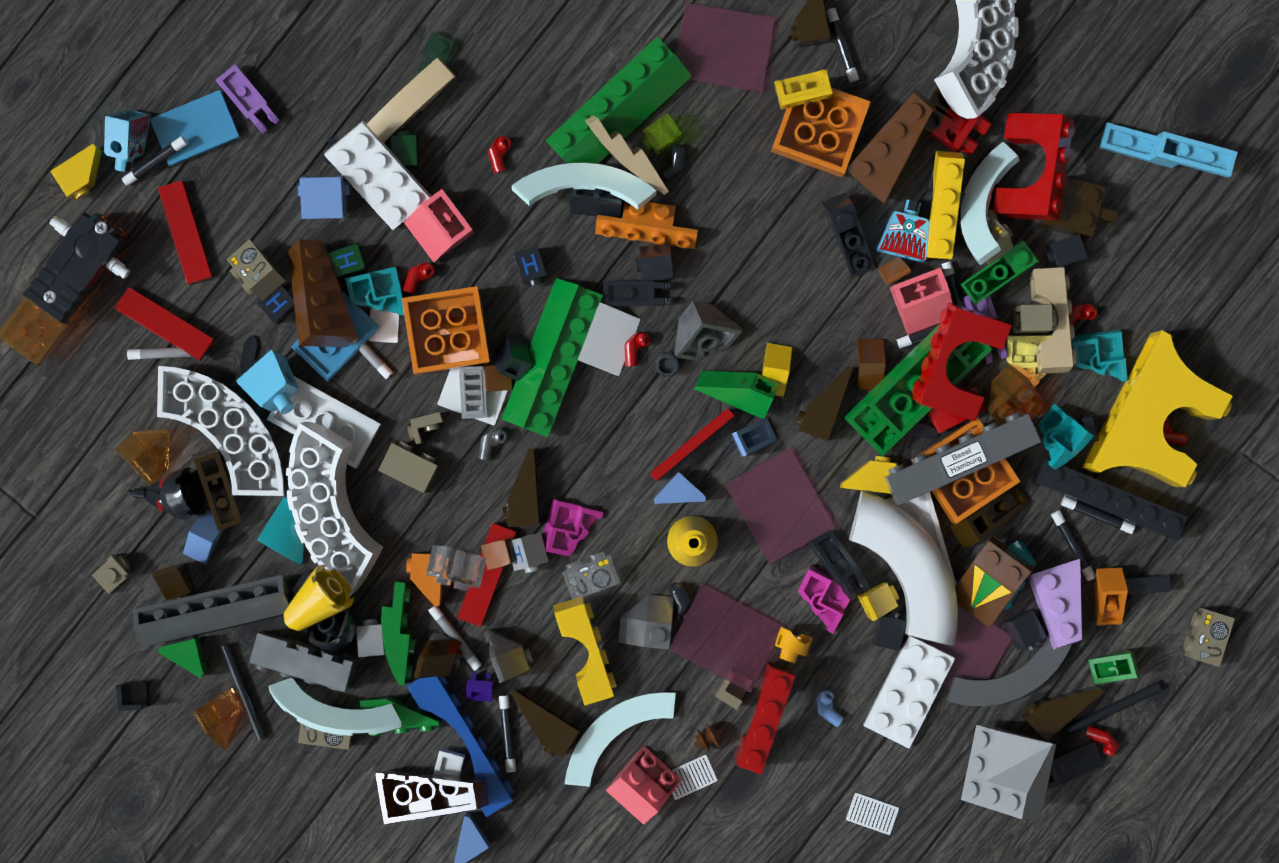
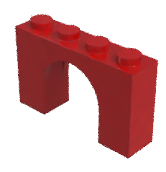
M1008 113L1004 138L1014 144L1041 145L1046 154V166L1040 179L1027 188H996L993 212L996 215L1013 219L1059 221V215L1063 209V189L1067 184V163L1071 158V138L1075 133L1074 120L1064 114Z
M948 302L947 307L941 312L938 331L932 336L929 355L923 360L921 377L914 384L913 399L920 405L976 421L984 397L976 391L950 383L946 374L947 359L958 345L969 341L980 342L1003 350L1012 325L1004 320Z
M770 663L766 664L759 685L760 695L751 724L746 735H742L735 755L738 767L762 775L795 678L791 670Z

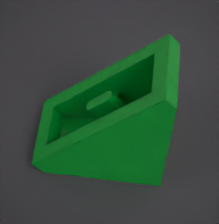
M200 637L159 647L157 651L199 678L206 676L208 672Z
M1126 649L1088 660L1095 684L1140 677L1134 654Z

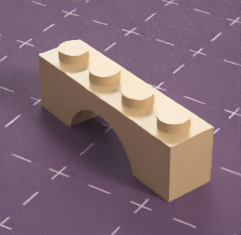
M1064 267L1033 269L1030 274L1032 300L1042 305L1052 304V310L1056 311V325L1054 326L1052 336L1046 341L1041 342L1036 349L1038 374L1069 372L1073 364H1076V351L1071 348V340L1074 339L1073 324H1069L1072 304L1071 300H1067L1066 293L1070 287L1069 276L1065 275Z

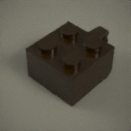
M1067 177V184L1063 189V209L1059 215V221L1040 220L1038 227L1072 236L1080 234L1081 238L1089 239L1093 237L1096 225L1100 226L1102 221L1111 224L1115 223L1118 212L1105 209L1106 203H1103L1102 200L1106 187Z

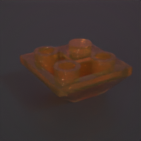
M1011 364L991 382L988 412L998 426L1007 422L1005 417L1016 412H1020L1021 415L1029 414L1032 421L1047 406L1030 380Z

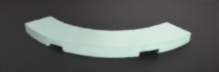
M1004 142L992 150L977 167L965 189L966 194L961 205L962 232L969 250L980 265L1001 251L999 244L991 235L987 222L988 208L992 197L991 192L995 184H998L1003 176L1020 161L1018 155Z
M569 163L544 168L520 179L512 185V191L529 206L545 196L557 193L560 189L574 187V189L595 190L597 188L609 191L612 195L625 200L638 210L655 197L657 191L648 183L626 171L592 163Z
M293 678L269 686L272 697L285 712L296 717L298 722L322 732L352 736L353 733L369 732V735L402 727L392 704L363 710L341 709L323 704L311 698L301 690Z
M655 692L636 696L622 701L599 716L585 731L576 745L567 768L565 784L590 787L594 767L606 746L618 734L635 724L651 719L673 718L676 692Z

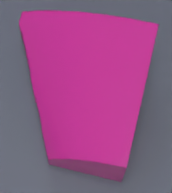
M553 498L542 536L546 552L570 556L576 549L577 543L589 533L587 530L597 518L601 519L604 512Z
M810 565L798 592L804 600L809 602L816 616L819 615L827 626V630L833 634L850 599L846 597L841 586L837 585L829 573Z

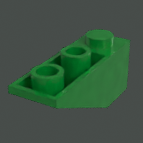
M1023 240L1014 246L1013 249L960 285L974 305H976L1037 263L1038 260Z
M701 371L694 390L764 419L774 399L779 382L758 373Z
M391 697L363 698L360 701L361 710L392 704L402 726L394 729L395 733L410 732V728L420 727V731L435 730V726H439L441 723L440 718ZM385 732L371 735H382L385 734Z

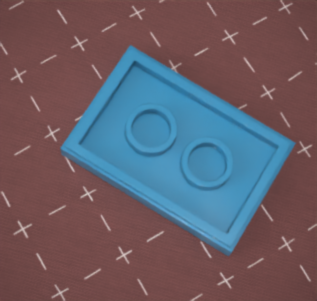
M220 90L150 119L162 149L180 136H183L188 142L186 146L166 159L169 166H174L240 138Z
M344 292L342 295L356 333L361 338L354 346L351 343L348 347L299 346L297 340L291 346L327 382L343 368L359 351V348L380 328L358 305L351 304L350 298Z

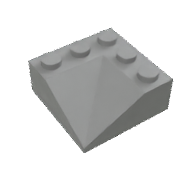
M976 725L961 800L1019 819L1040 821L1056 744L997 727Z

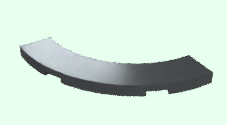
M1047 633V637L1033 657L1025 665L1007 675L990 680H967L954 677L946 701L968 706H991L1023 697L1049 679L1065 659L1072 644L1053 650Z

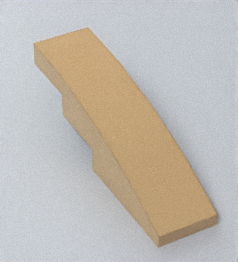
M439 57L436 58L392 98L367 125L386 144L390 136L403 129L419 111H423L456 77L455 74Z
M594 115L585 120L599 141L622 165L661 193L666 194L669 192L641 148L636 146L630 150L621 134L617 131L608 135L600 120Z

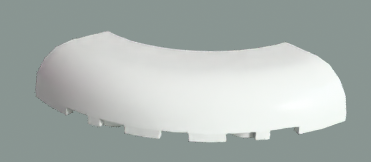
M956 0L959 16L957 46L946 69L934 80L950 108L961 117L967 119L978 117L995 101V96L1007 82L1005 78L1008 70L1012 69L1016 51L1014 50L1015 38L1018 37L1019 29L1018 18L1015 17L1014 3H1016V0Z
M158 366L157 417L170 418L187 423L203 432L214 443L226 460L231 477L232 495L284 496V480L276 447L268 430L252 408L232 390L205 375L176 367Z
M301 422L292 440L289 451L291 452L289 467L286 469L289 488L287 490L289 509L292 510L296 522L294 525L301 542L305 543L311 553L313 562H317L319 565H327L325 568L330 571L334 568L340 572L351 586L352 591L349 593L351 596L370 573L383 546L374 541L361 527L348 501L345 476L347 461L353 443L322 425L312 422Z
M861 491L849 540L864 545L877 553L888 563L897 576L904 591L906 602V626L904 633L954 646L958 623L957 595L949 566L940 548L923 526L906 511L879 496Z

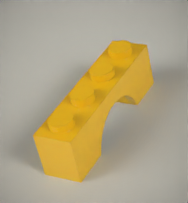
M936 151L933 171V200L927 243V257L953 258L965 161L962 153Z
M583 596L553 605L562 637H571L579 640L589 652L587 663L576 674L577 684L584 705L614 697L612 688L617 687L613 673H607L605 667L606 664H609L605 649L600 650L598 642L602 640L598 627H592L590 621L591 618H594L590 603L585 604Z

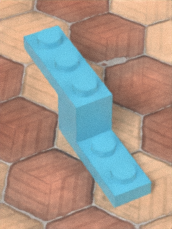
M1108 122L1105 124L1099 145L1100 149L1161 166L1173 168L1180 164L1227 178L1231 177L1237 156V151L1164 131L1155 136Z

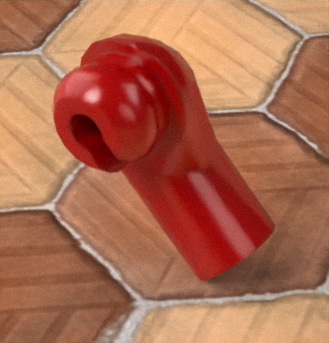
M507 136L497 137L488 150L494 174L506 171L503 157L511 147V140Z
M425 262L410 268L403 291L415 294L418 282L431 278L434 275V267L430 263Z
M1088 303L1073 305L1072 313L1069 315V324L1074 325L1077 320L1095 319L1097 309Z
M636 332L626 341L624 345L625 366H638L637 352L643 346H648L650 343V336L647 333Z
M1166 418L1163 425V434L1168 444L1185 446L1187 434L1173 432L1168 424L1170 421Z
M1089 726L1086 737L1105 744L1103 752L1110 756H1115L1117 749H1120L1119 742L1108 731Z

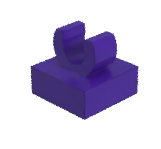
M476 672L472 673L471 680H467V700L492 702L493 682H491L490 673H486L484 681H477Z

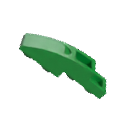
M396 581L393 605L382 606V637L392 673L398 684L405 686L407 680H412L413 665H409L410 654L414 655L416 640L412 639V633L402 632L403 628H407L409 614L404 612L405 603H410L411 588H407L408 582Z

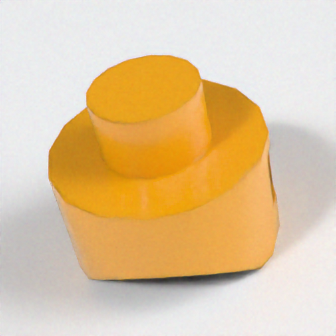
M780 627L775 646L782 648L779 658L796 663L798 654L807 656L813 637L805 634L794 636L790 630Z

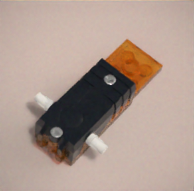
M83 212L73 226L57 216L52 218L50 225L55 227V230L64 236V239L47 260L46 266L42 267L39 271L37 278L35 277L30 283L31 286L22 294L24 298L0 329V339L36 366H40L68 326L74 324L111 272L117 276L120 275L123 279L130 273V270L120 262L132 245L126 241L128 233L121 228H116L101 213L91 215Z

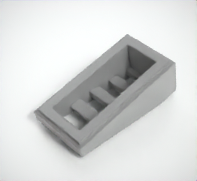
M484 366L460 367L462 419L487 418ZM465 375H480V380H466ZM480 385L481 390H466V386ZM481 395V400L466 401V396ZM467 406H482V410L467 411Z

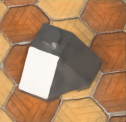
M692 301L679 318L674 355L678 358L697 361L705 357L704 353L718 348L719 352L728 349L740 335L742 329L715 306Z
M648 594L621 616L618 642L641 647L669 649L673 597Z
M491 629L484 632L486 642L490 643L489 654L500 683L531 669L530 663L534 661L529 648L524 649L522 643Z

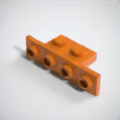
M625 201L623 218L597 215L595 234L606 237L625 238L632 241L652 242L654 244L669 243L671 246L695 249L698 230L673 226L676 206L647 202L637 210Z

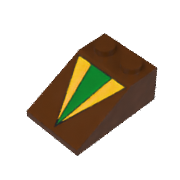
M992 537L955 587L957 604L990 628L1035 567L995 537Z

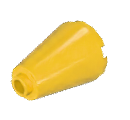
M687 516L673 524L668 533L667 544L672 557L676 561L686 566H699L713 557L717 549L718 538L714 527L706 519L698 516ZM690 539H698L699 545L694 548L690 547Z
M324 564L317 566L312 571L284 611V621L290 629L301 631L346 610L352 605L354 597L350 599L349 595L352 591L351 586L340 572L334 568L330 571L325 568L327 565Z

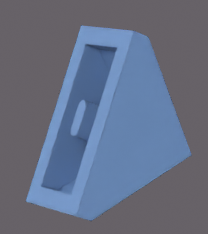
M767 418L731 434L742 457L777 441Z
M679 472L654 498V504L706 501L705 496Z
M207 509L204 515L200 516L189 531L183 554L205 565L224 530H217L211 510Z
M466 812L454 863H466L490 846V842L471 813Z

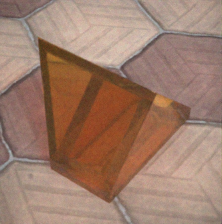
M169 429L133 432L115 448V451L149 486L169 470Z
M231 688L192 713L205 734L226 751L240 716L245 709Z

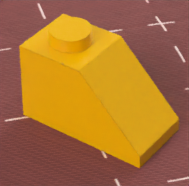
M95 144L88 146L51 170L52 175L68 198L82 199L90 193L89 189L94 187L102 153L101 149Z
M875 456V461L866 462L842 481L840 488L891 494L884 476L889 475L888 469L895 467L897 463H890L891 458Z
M886 582L857 595L867 617L872 621L879 619L898 607L896 600L899 599V596L894 586H888Z

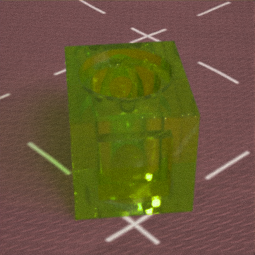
M667 113L643 130L644 138L641 140L649 151L654 150L656 154H659L682 138V133Z

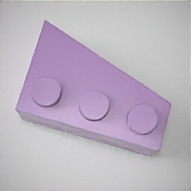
M1080 559L1029 576L1028 579L1053 650L1082 640Z

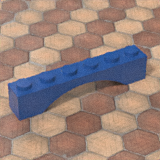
M446 676L414 680L407 685V688L418 706L441 717L458 732L470 752L474 767V778L485 780L489 806L481 808L485 816L488 817L512 802L514 799L512 794L515 793L513 786L508 779L505 781L499 774L502 769L495 758L490 759L486 750L489 748L482 736L477 738L473 731L475 725L468 714L464 716L459 708L462 706L460 699L455 692L451 694L446 687L449 684Z

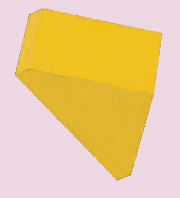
M767 343L762 376L779 382L775 396L784 397L790 371L792 347Z

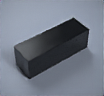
M1168 575L1125 578L1128 589L1127 595L1171 592L1170 576Z

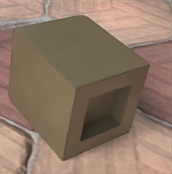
M730 668L715 692V697L737 710L742 703V697L751 685V681Z

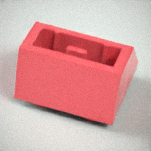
M442 189L422 203L404 221L405 225L434 263L474 234L472 228Z
M941 268L890 287L907 335L940 323L939 319L942 310L947 307L948 302L952 303L950 290Z
M643 746L617 775L606 791L642 824H645L659 812L682 779Z

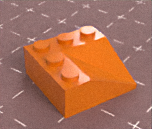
M831 88L833 93L831 98L786 108L771 152L843 177L870 101Z
M478 286L402 298L413 373L415 375L490 362L483 306Z
M976 418V421L969 422L917 456L926 453L927 457L936 454V448L947 443L952 447L960 443L958 438L969 433H973L974 436L983 433L982 428L984 426L979 418ZM1004 458L931 492L950 521L957 524L1018 484L1020 480Z

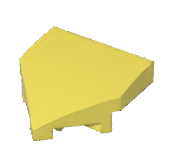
M1052 334L1008 335L1006 339V361L1026 381L1035 387L1039 380L1047 374H1038L1036 349L1041 342L1049 339Z

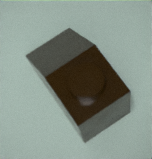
M808 0L795 18L794 26L790 27L792 40L797 41L798 48L827 43L829 41L830 34L823 0Z
M187 563L173 565L152 572L153 578L166 600L188 597L189 593L196 591Z
M433 632L419 656L414 677L420 679L450 675L454 666L459 667L464 654L460 652L462 642Z

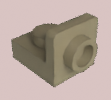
M442 412L411 419V425L407 426L411 441L415 440L417 445L423 444L420 429L424 428L425 432L439 429V423L444 422Z
M115 554L111 555L108 561L92 576L108 594H111L133 572L129 569L131 567L129 561L122 555L118 556Z

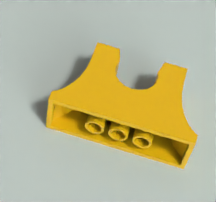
M1161 330L1150 333L1127 378L1128 381L1124 383L1098 434L1099 441L1093 443L1081 468L1089 472H1102L1117 466L1129 467L1145 472L1173 487H1186L1187 484L1190 485L1194 481L1197 471H1195L1197 464L1185 453L1178 452L1168 445L1163 434L1165 419L1177 408L1188 412L1194 417L1206 420L1221 419L1222 416L1225 417L1232 407V403H1230L1232 395L1196 376L1178 356L1171 335Z

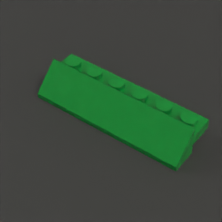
M656 37L558 128L546 142L566 164H599L610 152L599 141L585 120L594 115L600 120L608 135L617 131L625 140L692 78V75L675 53L673 54Z
M555 279L529 347L532 366L519 381L516 380L502 420L549 437L603 295L580 287L577 284Z
M940 324L844 417L882 457L932 409L920 405L913 399V387L921 377L923 360L929 355L932 336L938 331ZM969 341L958 345L950 353L946 362V374L950 383L956 385L992 350L990 346L976 341Z

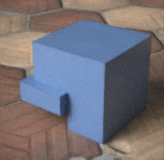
M337 175L336 177L301 176L300 184L298 185V196H301L302 219L343 218L348 213L347 195L352 193V185L349 182H344L343 175Z

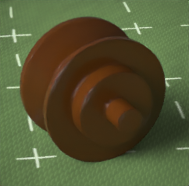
M706 724V731L701 732L697 729L698 735L696 738L698 741L694 745L695 747L701 746L702 749L706 748L710 752V745L716 744L718 747L720 746L718 743L721 740L719 735L723 732L721 729L715 730L714 726L710 728Z

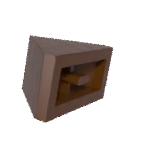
M857 339V390H873L884 379L885 354L883 339Z

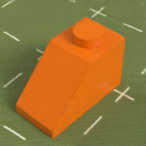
M412 553V558H407L406 572L411 573L410 579L434 606L442 605L443 577H440L438 573L444 567V559L441 566L439 565L443 555L439 554L436 568L432 569L430 564L436 559L437 554Z
M1122 568L1096 569L1094 582L1096 625L1122 624L1128 592Z

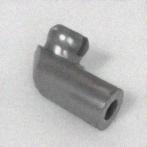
M494 428L481 437L478 459L490 461L492 448L507 440L505 430Z

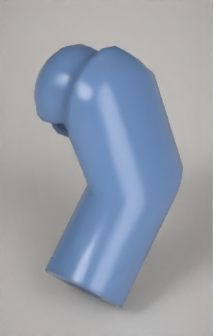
M829 690L820 692L817 697L818 714L835 727H838L844 717L833 710V693Z

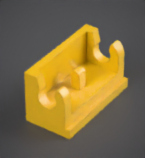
M824 69L774 82L781 110L831 98L833 94L827 71Z

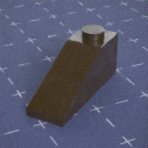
M846 367L805 408V411H799L795 425L799 426L798 432L825 441L829 440L853 368Z
M217 447L192 454L217 530L219 531L242 523Z
M528 449L508 497L507 507H503V521L508 522V527L540 525L535 449Z
M1016 484L959 523H953L950 528L964 548L982 541L1030 502L1019 485Z
M1092 686L1040 699L1038 702L1034 700L1025 707V713L1022 717L1043 741H1048L1100 696L1103 691L1097 686Z
M515 689L512 696L538 740L545 746L543 750L555 758L558 755L563 758L580 729L518 689Z

